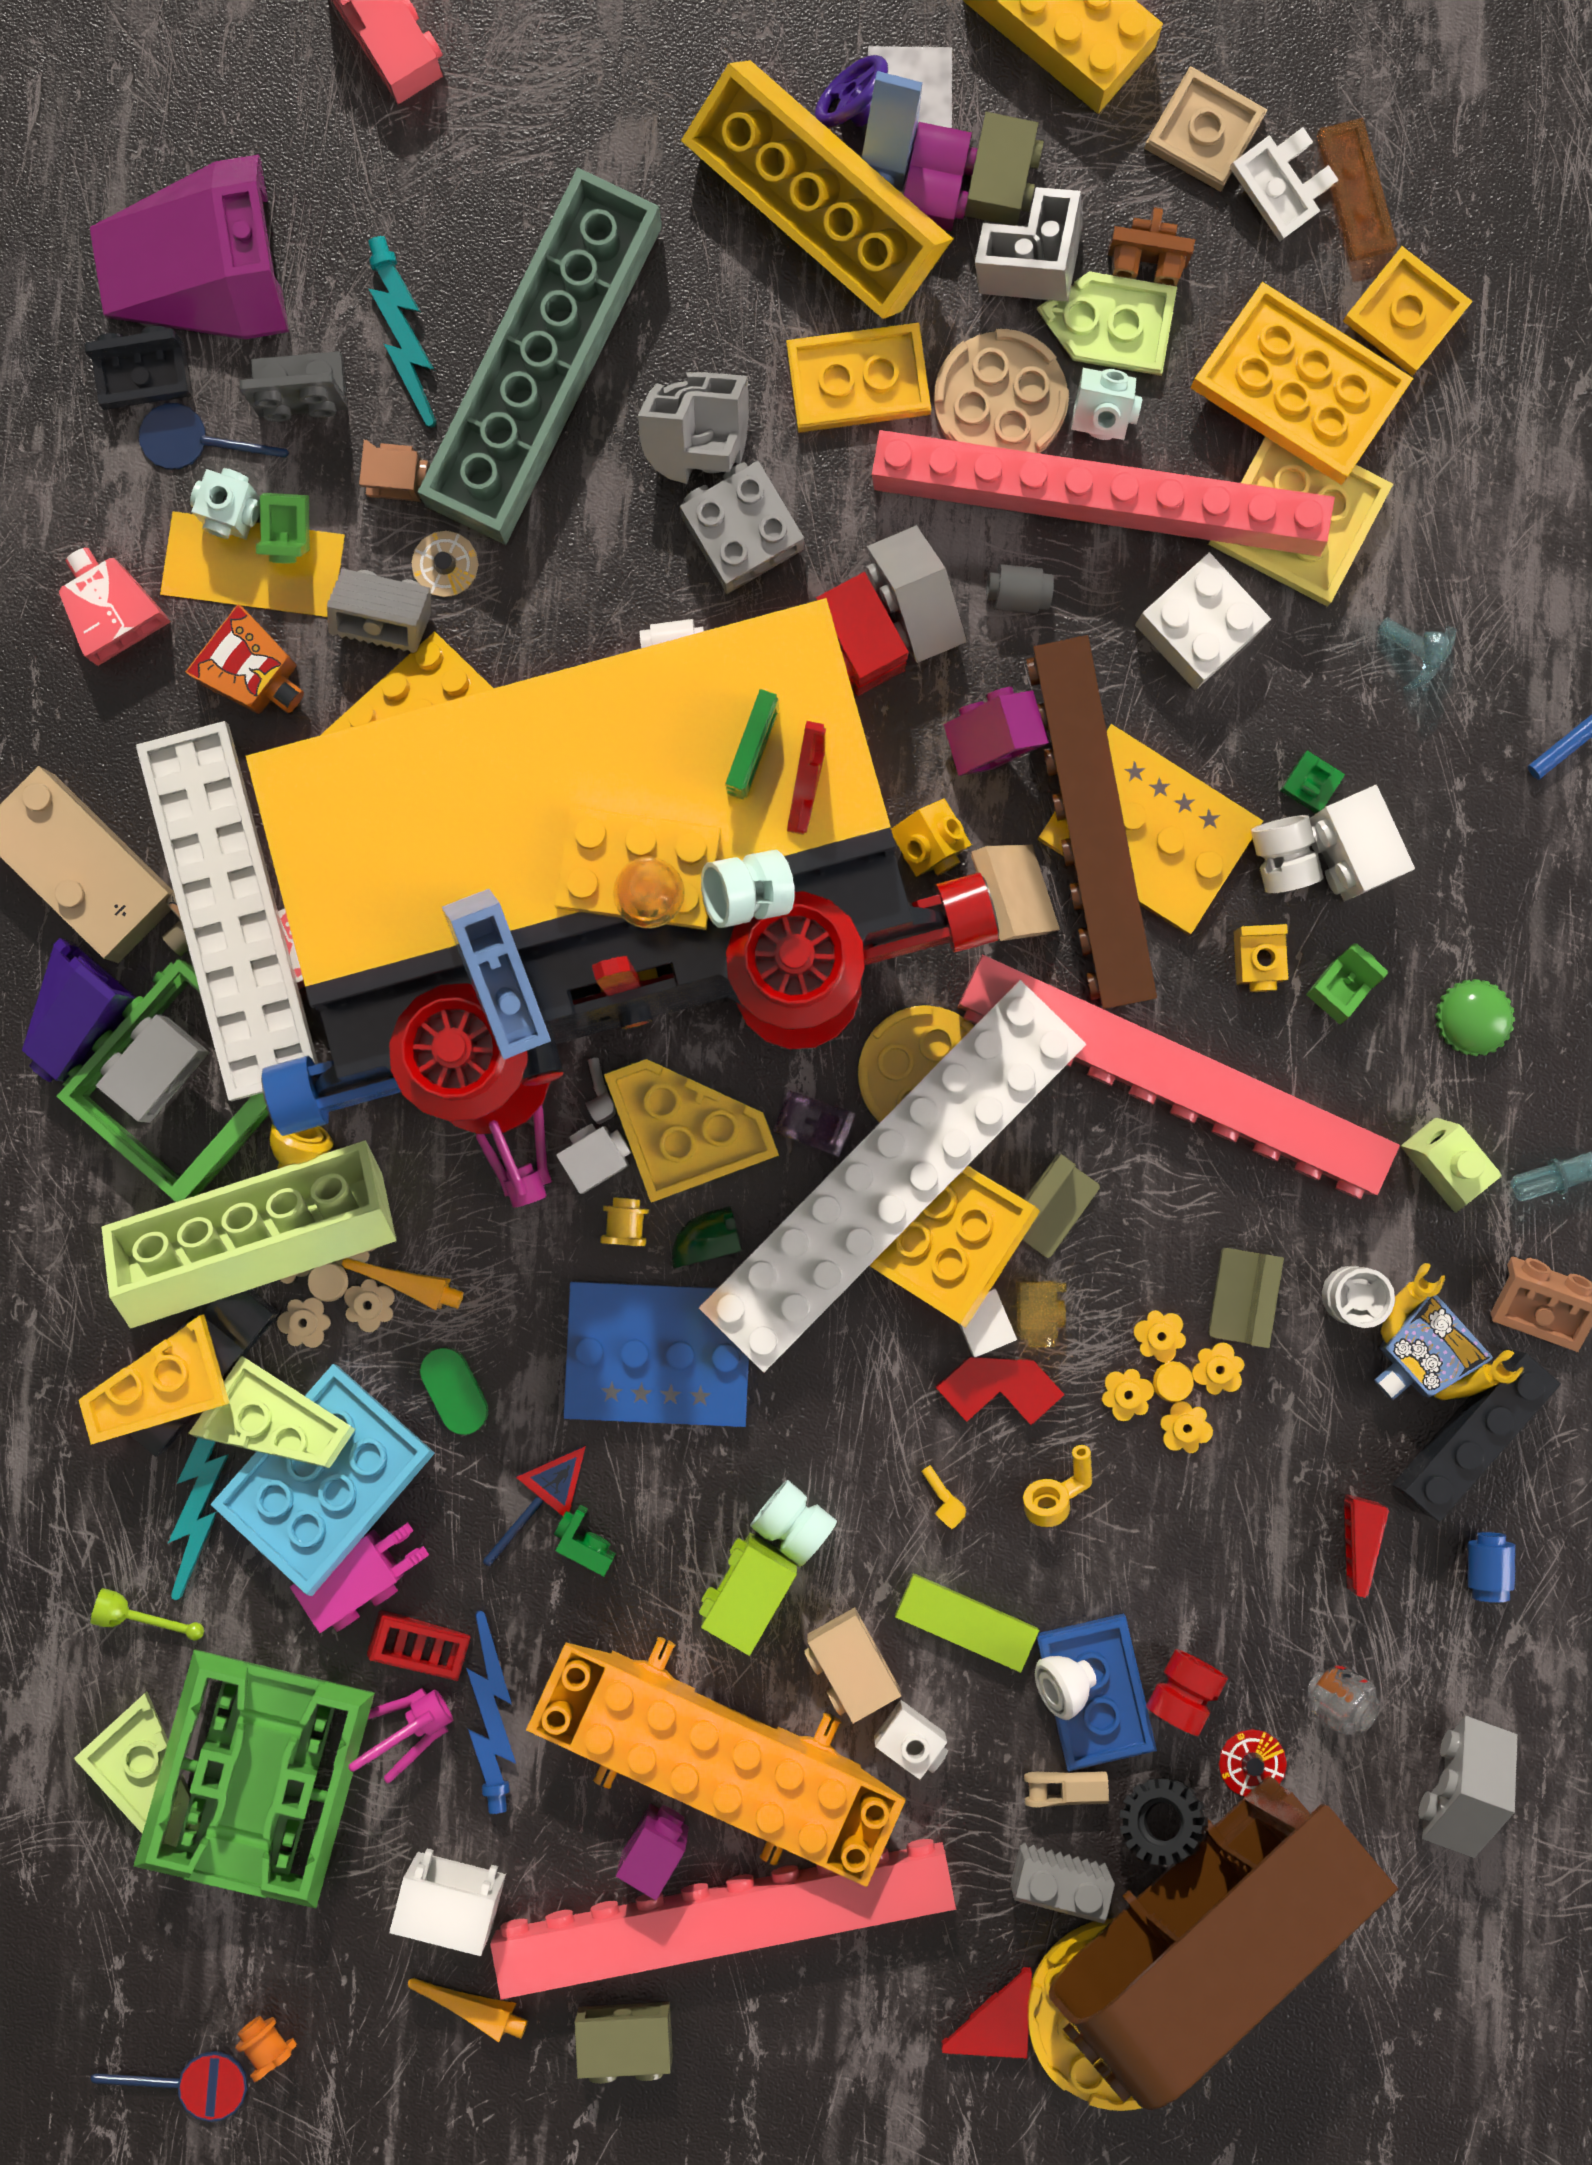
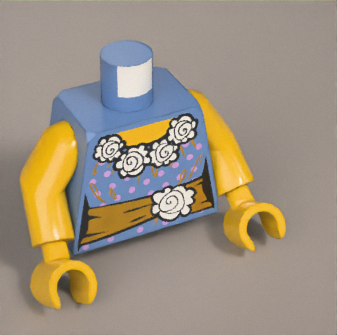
M1428 1263L1421 1265L1414 1282H1409L1395 1296L1392 1313L1382 1324L1380 1332L1384 1341L1379 1348L1393 1364L1374 1380L1377 1386L1392 1401L1410 1385L1422 1396H1434L1440 1400H1448L1476 1395L1497 1385L1499 1382L1507 1384L1514 1382L1521 1375L1524 1368L1521 1367L1517 1371L1511 1372L1506 1370L1502 1364V1361L1511 1358L1514 1352L1510 1350L1503 1351L1493 1361V1364L1488 1363L1493 1358L1492 1355L1437 1296L1442 1289L1445 1276H1441L1440 1280L1435 1283L1427 1282L1423 1276L1429 1271L1431 1265Z

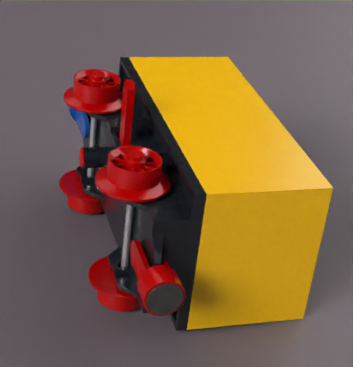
M827 598L246 756L309 1004L321 1012L333 1058L332 1061L315 1065L313 1059L308 1055L262 1069L261 1083L266 1107L274 1127L282 1136L328 1124L330 1111L400 1092L423 1113L447 1120L455 1127L479 1135L492 1134L489 1123L495 1120L501 1132L505 1133L527 1122L544 1103L551 1081L563 1075V1072H560L563 1069L556 1044L621 1027V1029L638 1027L652 1022L653 1018L729 998L736 1002L747 1026L766 1042L789 1050L816 1048L838 1037L854 1018L862 995L861 978L865 969L864 965L949 943L952 951L955 953L998 941L999 926L987 882L979 872L935 884V896L917 900L911 906L908 905L895 858L896 845ZM760 689L777 694L779 711L748 796L743 800L727 794L725 783ZM807 720L824 724V728H826V752L808 831L801 835L787 832ZM575 806L720 827L721 835L717 861L738 857L742 861L746 855L777 849L787 860L794 882L793 908L786 915L766 919H757L753 916L750 922L718 928L713 924L708 916L706 930L557 909L554 903L569 807ZM486 889H490L500 902L551 1039L550 1042L505 1060L501 1056L442 910V906Z

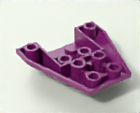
M259 154L215 161L89 227L103 315L106 318L239 339H251L289 332L282 288L274 276L262 203L267 202L268 199Z

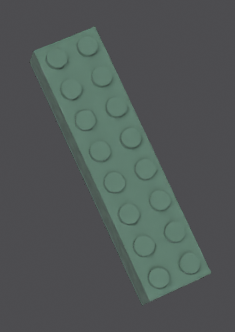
M577 167L418 490V494L425 507L504 545L507 544L662 229L658 205Z

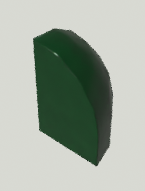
M731 1206L703 1213L686 1223L677 1234L672 1248L673 1268L743 1250Z

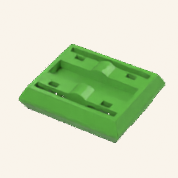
M194 1649L133 1867L184 1878V1880L263 1898L268 1897L317 1908L353 1775L348 1766L358 1757L375 1693ZM209 1678L223 1682L208 1736L201 1749L199 1760L188 1759L186 1757L193 1731L199 1718ZM234 1700L230 1717L218 1715L219 1708L229 1710L231 1702ZM335 1708L348 1711L336 1754L328 1791L313 1787ZM327 1723L323 1739L311 1737L313 1726L315 1731L323 1732ZM183 1770L195 1774L189 1792L191 1797L177 1847L163 1843L177 1797L181 1774ZM314 1800L324 1803L319 1824H317L305 1872L302 1876L290 1873L309 1801ZM202 1814L198 1831L186 1828L187 1823L197 1825ZM295 1839L292 1852L280 1850L281 1842L284 1846L292 1847Z

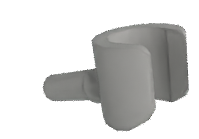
M592 1058L588 1060L594 1090L598 1097L585 1104L593 1120L597 1124H602L613 1118L617 1109L604 1083L599 1058Z

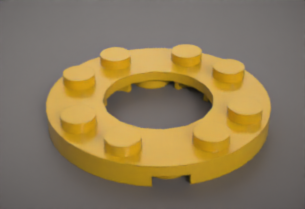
M1106 1919L1105 1923L1094 1921L1069 1932L1054 1944L1043 1957L1031 1982L1027 2013L1028 2028L1035 2053L1042 2067L1062 2090H1067L1073 2095L1088 2101L1089 2105L1097 2108L1117 2111L1135 2110L1142 2107L1138 2105L1132 2096L1126 2102H1123L1094 2068V2065L1100 2059L1092 2065L1064 2032L1063 2028L1069 2021L1049 1998L1050 1987L1059 1972L1113 1920Z

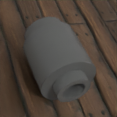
M999 564L996 573L989 572L986 600H993L994 610L1037 614L1039 610L1049 611L1053 597L1054 576L1053 574L1043 573L1042 568Z

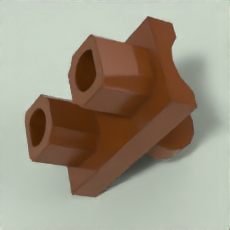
M1153 207L1150 220L1133 217L1131 228L1114 227L1107 256H1112V275L1136 279L1140 261L1156 264L1154 283L1177 286L1183 269L1187 268L1193 254L1195 239L1176 236L1178 225L1161 222L1163 208Z

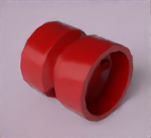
M1175 1649L1164 1670L1168 1681L1167 1683L1157 1684L1146 1707L1171 1725L1189 1734L1199 1736L1211 1713L1207 1703L1208 1701L1218 1700L1228 1677L1199 1658L1182 1650Z

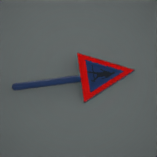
M586 1445L515 1476L533 1491L537 1497L484 1558L483 1563L485 1566H490L544 1501L562 1516H564L566 1511L570 1512Z

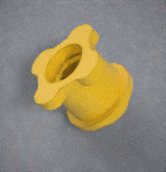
M613 1197V1206H603V1211H608L606 1235L601 1236L600 1243L645 1246L647 1238L642 1237L644 1214L649 1213V1209L640 1208V1199Z

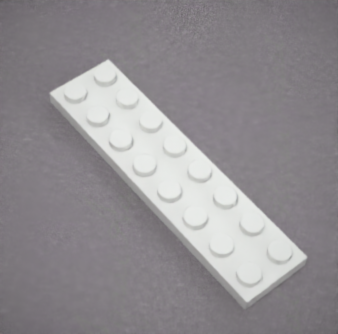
M223 721L136 745L227 1097L229 1101H235L263 1093L261 1076L262 1069L308 1055L313 1059L315 1065L318 1064L232 734L229 724Z

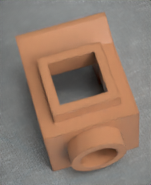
M364 440L359 485L366 487L367 497L420 502L421 498L418 490L430 467V461L421 460L418 452L412 446L381 443L380 448H376L369 441Z

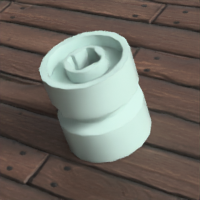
M777 849L746 855L742 861L738 857L708 862L702 869L701 891L708 916L718 928L750 922L753 916L757 919H766L786 915L793 908L794 882L787 860Z
M786 1480L762 1507L750 1524V1527L769 1541L780 1539V1552L797 1566L801 1567L822 1545L835 1527L837 1520L819 1505L808 1508L806 1506L807 1496L789 1480Z

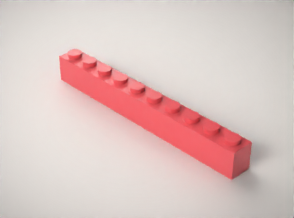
M879 430L872 470L873 486L876 491L1319 557L1328 541L1335 499L1333 496Z
M985 955L979 958L957 1007L966 1011L963 1017L965 1020L976 1025L1021 980L1086 1043L1083 1049L1066 1066L1071 1067L1073 1061L1089 1067L1087 1075L1097 1081L1112 1086L1114 1080L1130 1086L1131 1089L1128 1094L1141 1101L1153 1105L1157 1098L1172 1105L1171 1114L1195 1124L1197 1118L1203 1119L1214 1125L1211 1130L1212 1133L1236 1143L1240 1136L1255 1143L1253 1151L1268 1159L1278 1161L1280 1155L1297 1162L1294 1170L1305 1176L1320 1180L1323 1174L1338 1181L1335 1189L1349 1196L1361 1199L1363 1193L1378 1195L1400 1147L1399 1144Z
M920 1839L906 1845L907 1849L889 1852L887 1848H884L867 1887L817 1864V1867L798 1870V1866L790 1865L773 1870L771 1872L772 1876L753 1879V1875L743 1874L729 1878L726 1881V1885L708 1888L706 1883L692 1884L681 1889V1894L663 1897V1893H660L656 1901L644 1894L636 1898V1903L618 1906L617 1901H606L592 1906L590 1912L573 1915L572 1910H561L547 1915L545 1921L528 1924L527 1919H515L505 1922L500 1926L501 1929L495 1931L490 1943L500 1999L956 1910L943 1842L934 1843L932 1839Z

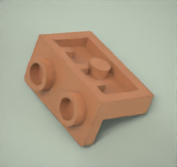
M1511 1257L1507 1264L1510 1276L1491 1311L1492 1321L1579 1352L1592 1328V1282L1577 1274L1566 1276L1552 1271L1546 1264L1536 1259L1527 1258L1524 1261Z

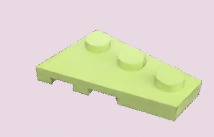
M148 1692L144 1693L74 1758L143 1834L168 1744V1738ZM183 1773L181 1774L177 1797L163 1843L177 1847L191 1797ZM201 1816L197 1825L187 1823L186 1828L198 1831Z

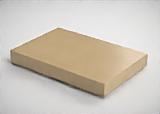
M1033 845L985 846L972 851L971 857L976 872L981 873L985 878L990 890L998 920V939L1000 941L1047 935L1060 930Z

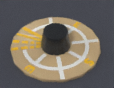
M451 531L434 532L422 539L414 550L411 562L413 575L421 586L430 587L431 594L440 597L456 596L468 589L476 578L479 566L477 552L470 541L459 533Z

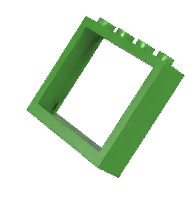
M180 959L174 964L171 962L163 972H157L153 978V983L156 985L144 998L138 996L125 1008L122 1013L125 1020L114 1032L108 1030L95 1042L92 1050L95 1052L94 1055L84 1066L78 1064L68 1072L70 1076L62 1084L65 1087L56 1096L175 1202L200 1195L269 1116L263 1093L251 1096L179 1177L89 1097L97 1088L95 1085L103 1077L100 1073L103 1065L117 1052L124 1053L134 1041L130 1038L131 1033L142 1020L147 1017L152 1019L156 1014L162 1015L188 984L200 993L194 967Z

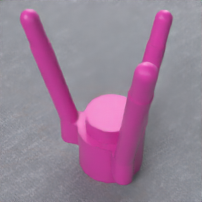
M542 1105L533 1114L537 1170H533L531 1163L516 1167L497 1121H491L489 1127L507 1171H505L484 1134H476V1139L498 1177L505 1197L509 1196L513 1208L545 1198L547 1194L543 1185L552 1182L547 1168Z
M421 1688L410 1696L370 1709L368 1719L411 1706V1710L405 1713L409 1724L351 1762L348 1766L351 1772L358 1770L413 1733L418 1737L426 1733L384 1776L386 1783L394 1780L435 1739L448 1732L446 1725L453 1722V1716L437 1690H433L426 1694L425 1690Z

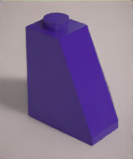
M59 938L53 946L22 1051L33 1060L29 1067L48 1082H51L53 1079L65 1082L70 1076L68 1072L78 1064L84 1066L95 1053L92 1050L95 1042L108 1030L115 1031L125 1019L122 1016L123 1011L137 998L74 942Z

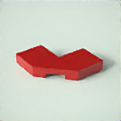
M969 1356L935 1386L966 1422L999 1392L1009 1400L1030 1425L1064 1396V1393L1037 1363L1030 1359Z

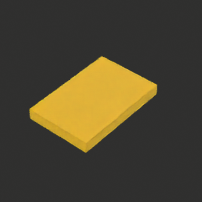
M919 323L786 340L798 433L931 415Z

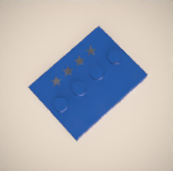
M571 1281L564 1419L746 1427L749 1358L699 1309L718 1288Z

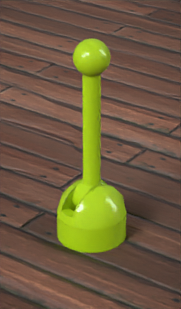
M102 1588L98 1594L90 1621L91 1624L100 1627H115L124 1620L130 1619L184 1633L192 1641H197L204 1635V1627L198 1622L187 1625L129 1610L128 1602L123 1595Z

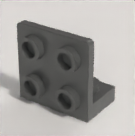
M341 351L251 359L253 379L239 381L240 391L256 414L259 417H264L267 421H286L291 419L293 414L309 413L310 416L316 418H326L334 416L336 411L348 410L344 357Z

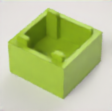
M749 1533L745 1541L740 1538L735 1540L730 1549L731 1556L728 1559V1564L731 1565L717 1590L713 1587H708L702 1597L703 1604L699 1610L700 1615L703 1616L702 1629L748 1656L751 1655L797 1575V1565L780 1552L778 1548L752 1533Z

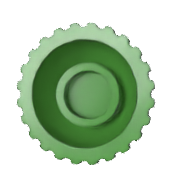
M1473 979L1472 981L1463 980L1462 983H1455L1453 988H1448L1446 994L1441 996V1002L1437 1004L1438 1012L1435 1014L1438 1020L1436 1026L1440 1029V1036L1445 1038V1043L1451 1045L1453 1050H1460L1462 1054H1470L1471 1056H1478V1054L1487 1055L1488 1052H1496L1498 1047H1503L1504 1041L1510 1038L1509 1034L1514 1029L1512 1024L1515 1022V1017H1513L1514 1008L1510 1006L1511 1000L1506 998V993L1499 990L1497 985H1492L1489 981L1481 982L1479 979Z

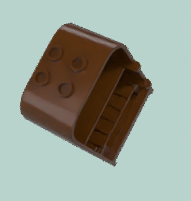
M1266 1777L1215 1825L1208 1819V1826H1205L1206 1839L1200 1843V1850L1195 1855H1191L1187 1861L1171 1865L1137 1898L1129 1890L1124 1893L1122 1897L1128 1903V1906L1062 1968L1050 1987V2000L1069 2021L1063 2028L1064 2032L1092 2065L1100 2059L1094 2065V2068L1123 2102H1126L1132 2096L1140 2107L1153 2110L1164 2107L1178 2099L1399 1890L1329 1806L1321 1804L1310 1814L1293 1792L1280 1786L1273 1777Z

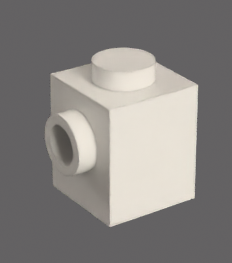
M590 1124L570 1136L569 1139L573 1145L556 1155L578 1192L584 1194L630 1166L625 1156L629 1155L631 1150L618 1130L610 1134L607 1127L602 1126L596 1130L593 1124Z
M902 1700L898 1702L874 1735L875 1747L919 1780L927 1770L931 1773L935 1772L948 1753V1750L944 1747L947 1744L945 1732Z

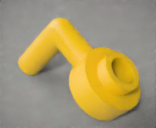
M1078 1445L1072 1450L1074 1476L1062 1483L1052 1479H1042L1033 1482L1026 1488L1023 1495L1024 1511L1030 1522L1041 1527H1053L1061 1524L1068 1517L1070 1512L1069 1500L1088 1489L1092 1484L1091 1451L1087 1446Z

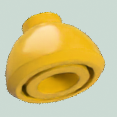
M272 1124L270 1131V1146L273 1155L279 1161L278 1169L291 1164L310 1161L319 1155L330 1152L333 1147L332 1138L320 1126L282 1136Z

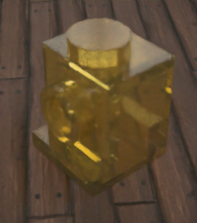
M1016 1281L1017 1336L1021 1339H1028L1029 1347L1056 1346L1058 1328H1065L1066 1323L1065 1301L1057 1300V1292H1066L1065 1282Z

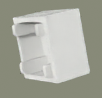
M428 1848L425 1853L417 1852L403 1877L389 1933L481 1956L493 1928L506 1874L497 1872L498 1866L491 1865L488 1870L433 1856L434 1850Z

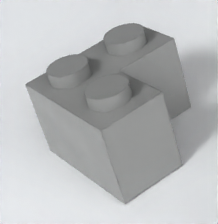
M1036 187L1028 227L983 223L975 259L980 294L1068 302L1084 224L1081 191Z
M917 525L867 546L872 564L866 566L870 582L876 592L880 590L882 600L889 614L895 613L897 622L894 623V626L917 663L967 642L946 568Z
M1465 1715L1453 1731L1448 1730L1442 1739L1440 1755L1445 1757L1444 1771L1433 1791H1427L1423 1795L1419 1806V1818L1423 1819L1422 1839L1475 1858L1515 1813L1517 1734Z

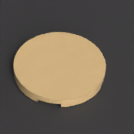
M996 329L995 332L980 334L965 342L962 341L950 352L943 362L935 384V415L946 439L1033 453L1044 451L1058 435L1066 417L1069 402V390L1067 389L1066 379L1056 360L1055 354L1044 343L1033 336L1010 329Z

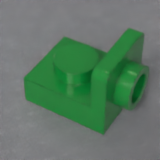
M580 1505L575 1514L566 1511L554 1533V1536L561 1539L555 1551L604 1577L616 1553L608 1549L611 1544L604 1538L588 1531L584 1536L576 1533L588 1508Z

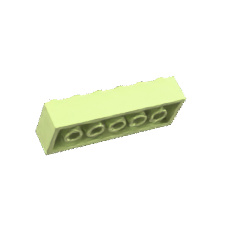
M366 1140L319 1155L307 1162L291 1164L101 1227L109 1298L130 1329L396 1241L383 1175Z

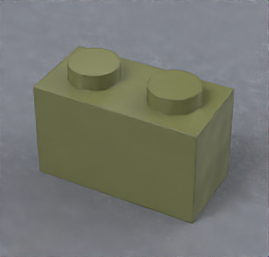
M985 112L965 216L1017 226L1020 211L1029 212L1035 184L1026 183L1029 167L1038 169L1044 141L1035 139L1039 122Z
M670 2002L579 2007L575 2019L577 2079L589 2078V2081L592 2083L602 2084L612 2082L618 2076H635L637 2080L652 2081L661 2078L663 2074H670L673 2058Z

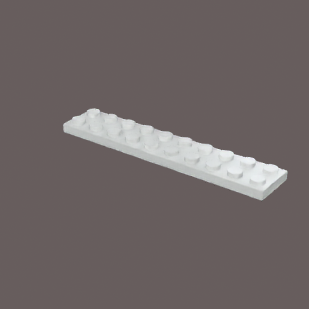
M1019 980L699 1309L761 1371L765 1372L1083 1049L1086 1043L1033 991Z

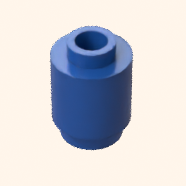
M1481 1532L1478 1533L1477 1540L1468 1542V1587L1472 1588V1598L1484 1602L1510 1601V1591L1515 1590V1544L1506 1542L1505 1534Z

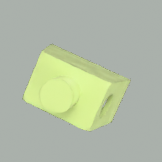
M1440 1118L1431 1120L1400 1146L1455 1213L1502 1176L1460 1124ZM1439 1136V1140L1430 1144L1435 1138Z

